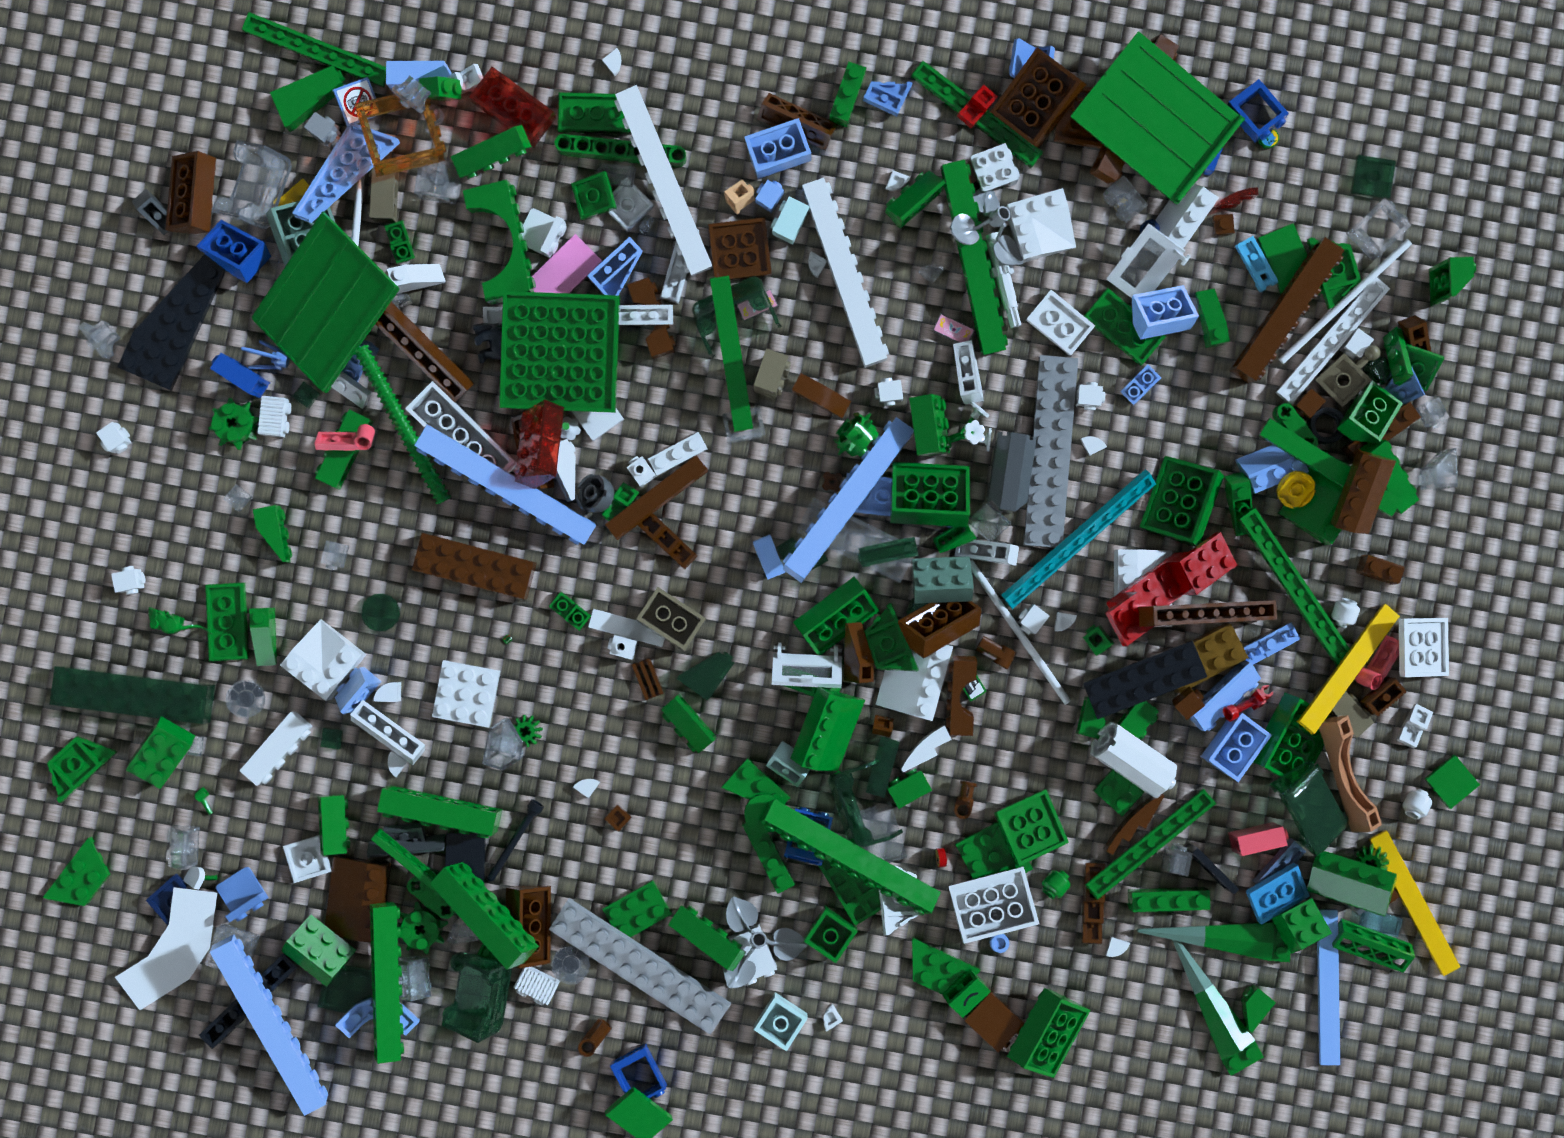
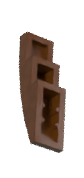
M654 514L638 524L684 570L697 558L698 555Z
M1161 794L1158 798L1151 796L1142 802L1113 832L1103 849L1113 855L1122 838L1130 842L1138 826L1146 829L1164 795Z
M1085 863L1082 903V944H1102L1105 894L1096 900L1085 884L1105 869V864Z

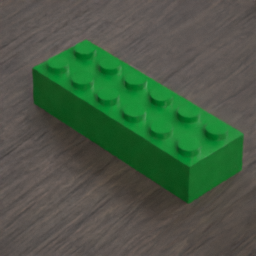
M390 785L382 788L377 812L382 813V816L388 818L399 816L401 820L407 822L418 820L421 825L432 826V824L439 825L440 829L451 830V828L458 829L459 833L470 834V832L478 833V837L489 838V836H493L498 832L503 809Z
M461 862L444 867L430 883L506 970L525 963L539 947L534 937L527 934L522 924L510 915V911L499 903L496 895L484 886V882L472 873V869L467 864Z

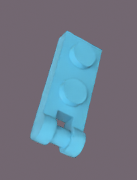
M1254 236L1235 246L1259 292H1263L1266 290V287L1274 286L1278 283L1277 277ZM1265 273L1267 279L1262 280L1260 275Z

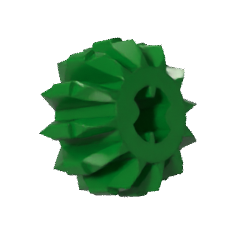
M522 715V720L517 717L515 719L517 724H511V727L516 729L515 731H510V735L516 734L512 741L515 742L519 739L518 746L520 747L524 744V741L528 748L530 747V741L534 745L537 744L535 737L538 739L542 738V735L537 732L542 731L543 727H536L540 721L537 720L533 723L534 716H530L528 720L526 715ZM528 726L530 728L529 730H531V733L525 736L523 734L524 731L522 732V728H526Z
M1371 844L1369 849L1366 846H1362V851H1357L1356 855L1358 857L1355 858V861L1387 871L1388 867L1386 865L1389 864V859L1386 858V852H1381L1380 846L1374 849L1373 844Z

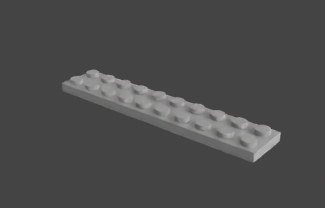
M1039 356L1033 436L1037 437L1026 507L1023 545L1055 548L1063 541L1078 358Z
M570 898L566 901L549 928V931L710 1035L731 1005V1002Z

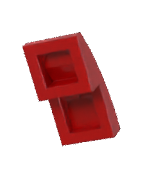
M983 85L958 113L957 117L969 128H972L996 101L998 96Z

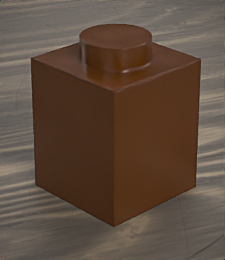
M1311 388L1303 393L1295 402L1293 408L1302 419L1307 420L1318 411L1326 400Z
M1190 686L1172 700L1176 709L1186 720L1205 706L1202 700L1204 696L1198 689L1193 690Z

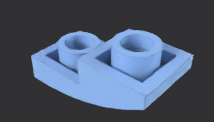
M1147 364L1120 392L1134 405L1161 377Z
M769 534L753 541L767 579L785 573L771 535Z

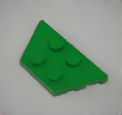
M1312 237L1307 239L1310 251L1319 240ZM1335 243L1344 249L1342 253L1344 257L1338 266H1334L1331 269L1332 275L1329 280L1321 285L1328 310L1333 308L1361 282L1350 244Z
M889 603L884 612L877 616L873 624L864 631L875 667L878 670L919 671L918 665L898 625L899 619L892 603Z
M80 736L75 737L47 762L49 772L52 774L53 786H56L57 801L59 803L65 801L115 756L117 751Z
M92 837L85 841L43 898L81 906L88 905L110 876V872L103 863V857L101 853H98Z
M912 937V976L914 982L944 994L969 969L976 975L980 972V968Z

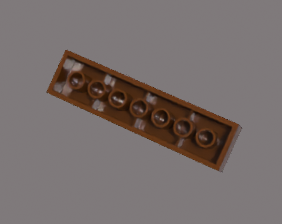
M1326 237L1315 243L1229 370L1247 383L1261 380L1266 373L1264 368L1275 360L1277 356L1275 352L1287 342V334L1295 330L1299 324L1298 318L1301 315H1305L1310 308L1308 303L1319 295L1322 290L1319 287L1331 277V269L1334 266H1338L1344 257L1342 256L1343 248Z

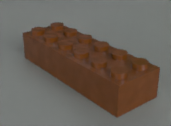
M422 533L412 570L527 600L537 563Z

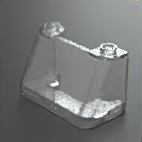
M237 140L233 155L235 160L242 163V167L231 198H217L211 212L256 228L267 229L270 227L266 212L270 208L277 207L291 171V161L288 157L265 145Z

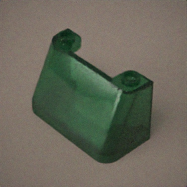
M1308 760L1270 783V786L1274 793H1279L1281 803L1286 806L1300 832L1299 836L1301 838L1299 840L1303 847L1314 856H1318L1347 828L1349 819L1340 810L1322 776L1324 774L1322 768Z
M458 952L452 955L450 961L452 970L459 971L455 1000L453 1004L444 1009L441 1026L479 1043L496 1034L503 1025L512 968L506 970L496 958Z

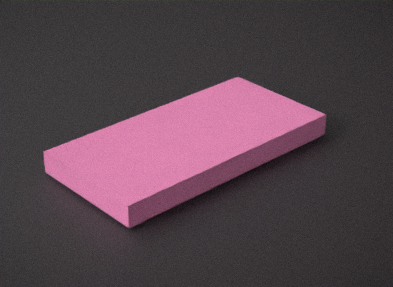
M575 234L532 276L536 284L534 292L571 294L587 278V275L603 261Z

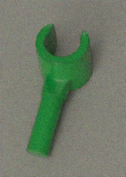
M202 787L195 793V799L203 804L208 815L213 812L205 799L209 796V793Z

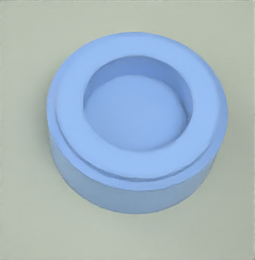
M1005 934L992 936L989 944L996 953H1003L1009 947V939Z

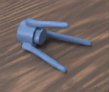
M259 340V343L276 352L270 354L241 347L242 351L271 358V363H274V365L248 366L249 369H277L282 371L283 368H287L290 358L280 348L263 340Z

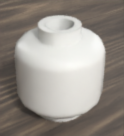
M1342 598V600L1335 602L1331 617L1336 621V625L1346 628L1347 625H1354L1356 623L1360 608L1357 606V602Z
M1417 789V791H1409L1402 806L1406 815L1414 819H1420L1427 816L1432 800L1426 791Z

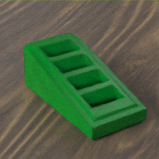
M968 524L967 527L953 526L933 538V541L939 553H943L972 542L977 537Z

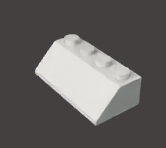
M1194 184L1178 205L1174 204L1171 200L1165 205L1156 218V222L1160 226V232L1184 248L1219 197L1206 188ZM1149 239L1144 247L1158 257L1165 250L1153 239Z

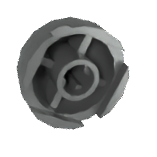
M589 474L578 485L580 491L579 495L576 494V501L581 509L591 513H599L608 509L612 504L614 489L605 477L598 474Z

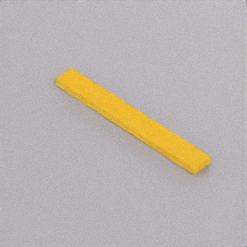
M1383 604L1297 721L1311 734L1316 733L1400 617L1388 605Z
M1384 830L1369 838L1368 840L1373 844L1374 849L1380 846L1381 852L1387 853L1386 858L1389 859V864L1386 865L1388 867L1387 871L1397 874L1394 888L1441 975L1445 976L1460 968L1456 957L1388 831Z

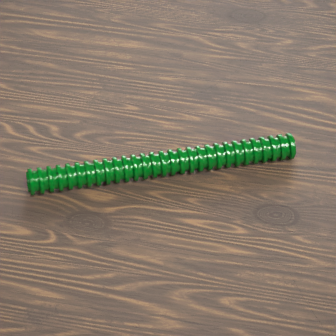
M363 345L357 349L354 355H357L356 359L360 361L359 365L363 366L362 370L366 372L365 376L369 377L368 381L372 383L371 387L375 388L374 392L378 393L377 398L381 399L380 403L384 404L383 408H386V414L390 415L388 418L392 419V425L396 426L394 429L398 430V435H401L402 438L400 439L404 441L403 445L407 446L406 450L410 452L409 456L413 457L412 461L416 463L415 467L419 468L418 472H421V478L424 477V483L428 485L426 486L427 489L430 488V494H433L432 498L436 499V505L449 500L451 495H448V489L445 490V484H442L443 480L439 479L438 476L440 475L436 473L437 469L433 468L434 464L430 462L431 458L416 451L417 447L414 445L419 436L416 437L413 425L410 426L409 423L411 422L407 420L408 416L404 415L405 411L401 409L402 405L398 404L399 400L395 398L396 394L392 393L393 389L389 387L390 383L386 382L387 378L383 376L384 372L380 371L381 367H378V361L374 360L375 356H372V350L368 349L369 345Z

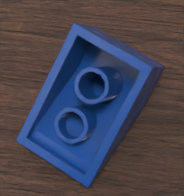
M222 219L196 246L231 275L246 283L272 257L265 242Z

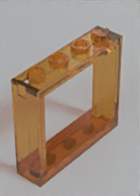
M419 89L354 104L376 177L445 161L444 153L447 151L444 141L439 139L441 137L440 128L434 124L436 122L434 111L429 109L431 102L429 99L420 98ZM421 106L434 148L381 161L367 118Z

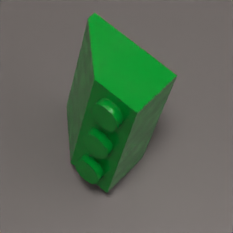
M927 171L925 174L923 172L914 179L916 182L912 186H905L900 191L901 195L897 199L893 197L886 204L885 213L901 229L943 192L946 182L931 171Z
M1450 257L1429 268L1430 307L1455 297L1474 277L1476 272L1474 257Z
M1372 380L1357 394L1338 425L1337 430L1352 441L1379 443L1403 403Z
M680 694L661 709L663 712L661 716L667 723L672 722L676 727L674 731L680 738L684 736L687 739L688 743L686 744L692 752L697 751L700 753L716 740V735Z

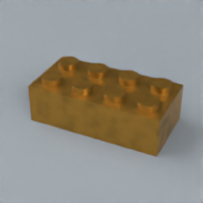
M1225 623L1192 640L1207 677L1174 691L1175 693H1181L1189 686L1192 688L1249 658L1230 623Z

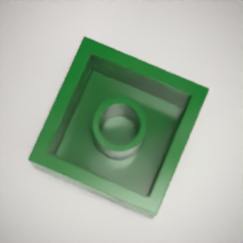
M1312 898L1272 918L1291 954L1332 934Z
M824 906L803 939L806 944L834 963H837L858 930L856 926Z

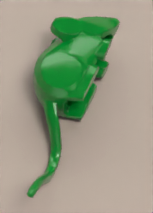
M152 607L148 609L150 628L158 629L167 634H176L182 630L200 628L212 634L211 631L201 625L183 626L184 618L175 614L171 615L166 610H156Z

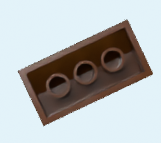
M200 151L172 156L166 231L189 234L210 232L216 170L215 157Z
M1357 450L1330 522L1335 528L1352 533L1369 534L1396 460Z
M972 601L928 603L900 619L898 625L910 649L924 659L980 626L981 608Z
M551 886L507 887L506 908L510 911V915L522 924L527 934L534 937L539 946L525 963L515 966V968L520 969L550 964Z

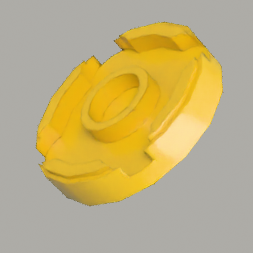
M1304 471L1290 472L1278 484V499L1284 506L1289 508L1303 507L1311 501L1315 494V481Z

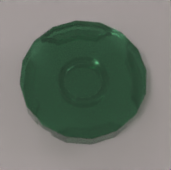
M374 594L363 603L361 617L364 624L371 630L378 632L387 631L398 623L400 607L392 596Z

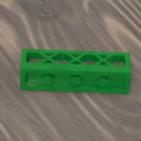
M1342 918L1338 922L1339 934L1332 943L1333 948L1402 973L1405 972L1415 958L1413 946L1408 942ZM1345 938L1351 940L1352 943L1344 945L1341 944V941ZM1367 946L1370 949L1361 951L1357 947ZM1384 952L1387 953L1388 956L1380 958L1377 957L1375 954ZM1403 959L1404 962L1399 965L1394 963L1393 960Z

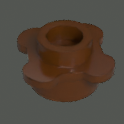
M825 472L822 488L825 491H840L839 486L842 475L840 473L830 474V472Z

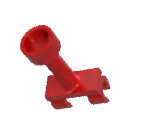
M1263 685L1261 689H1256L1248 700L1237 706L1230 704L1224 707L1223 714L1225 718L1231 722L1239 718V713L1249 707H1252L1253 710L1262 707L1267 699L1273 695V692L1270 694L1264 692L1269 685Z

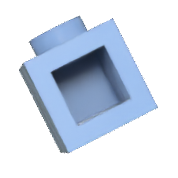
M767 180L765 184L761 183L756 192L758 195L755 198V203L772 213L784 195L782 185L774 180L772 182Z

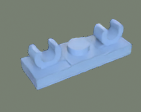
M1292 622L1244 646L1243 648L1249 657L1246 659V662H1250L1253 665L1300 640L1301 638Z

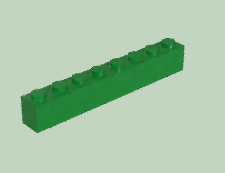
M394 902L370 904L374 1059L377 1064L401 1061V1054H404V1044L401 1042L400 1037L404 1033L403 1023H400V1016L403 1015V1006L399 1003V996H402V985L399 984V977H402L401 965H398V958H401V947L398 946L401 930L400 927H397V919H400V909Z

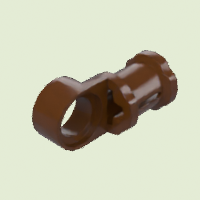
M960 780V794L957 796L953 812L958 818L966 819L972 812L974 802L972 797L977 784ZM960 805H966L968 808L967 813L963 816L957 812V808Z

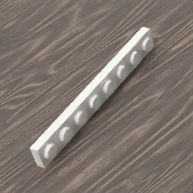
M1376 277L1361 291L1275 393L1288 404H1292L1390 288Z

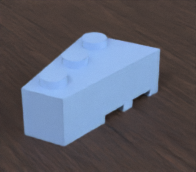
M629 237L590 272L587 278L603 295L619 296L643 251Z

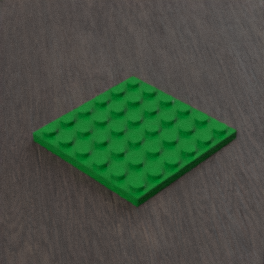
M503 291L499 408L616 413L620 296Z

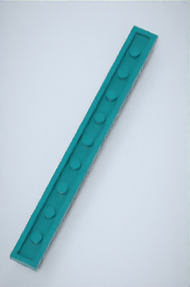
M1145 469L1136 476L1134 480L1001 595L1008 606L1012 609L1015 608L1155 486L1156 483L1150 472Z

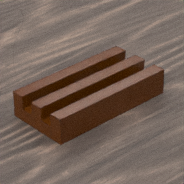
M650 658L632 665L645 700L664 694ZM646 663H648L655 684L657 686L658 692L654 691V688L652 686L649 675L644 665ZM638 666H641L644 677L651 692L650 695H648L647 690L639 673Z

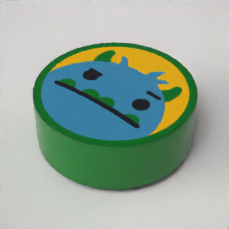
M1272 129L1270 131L1271 134L1265 140H1258L1263 148L1271 149L1278 143L1279 134L1276 130Z

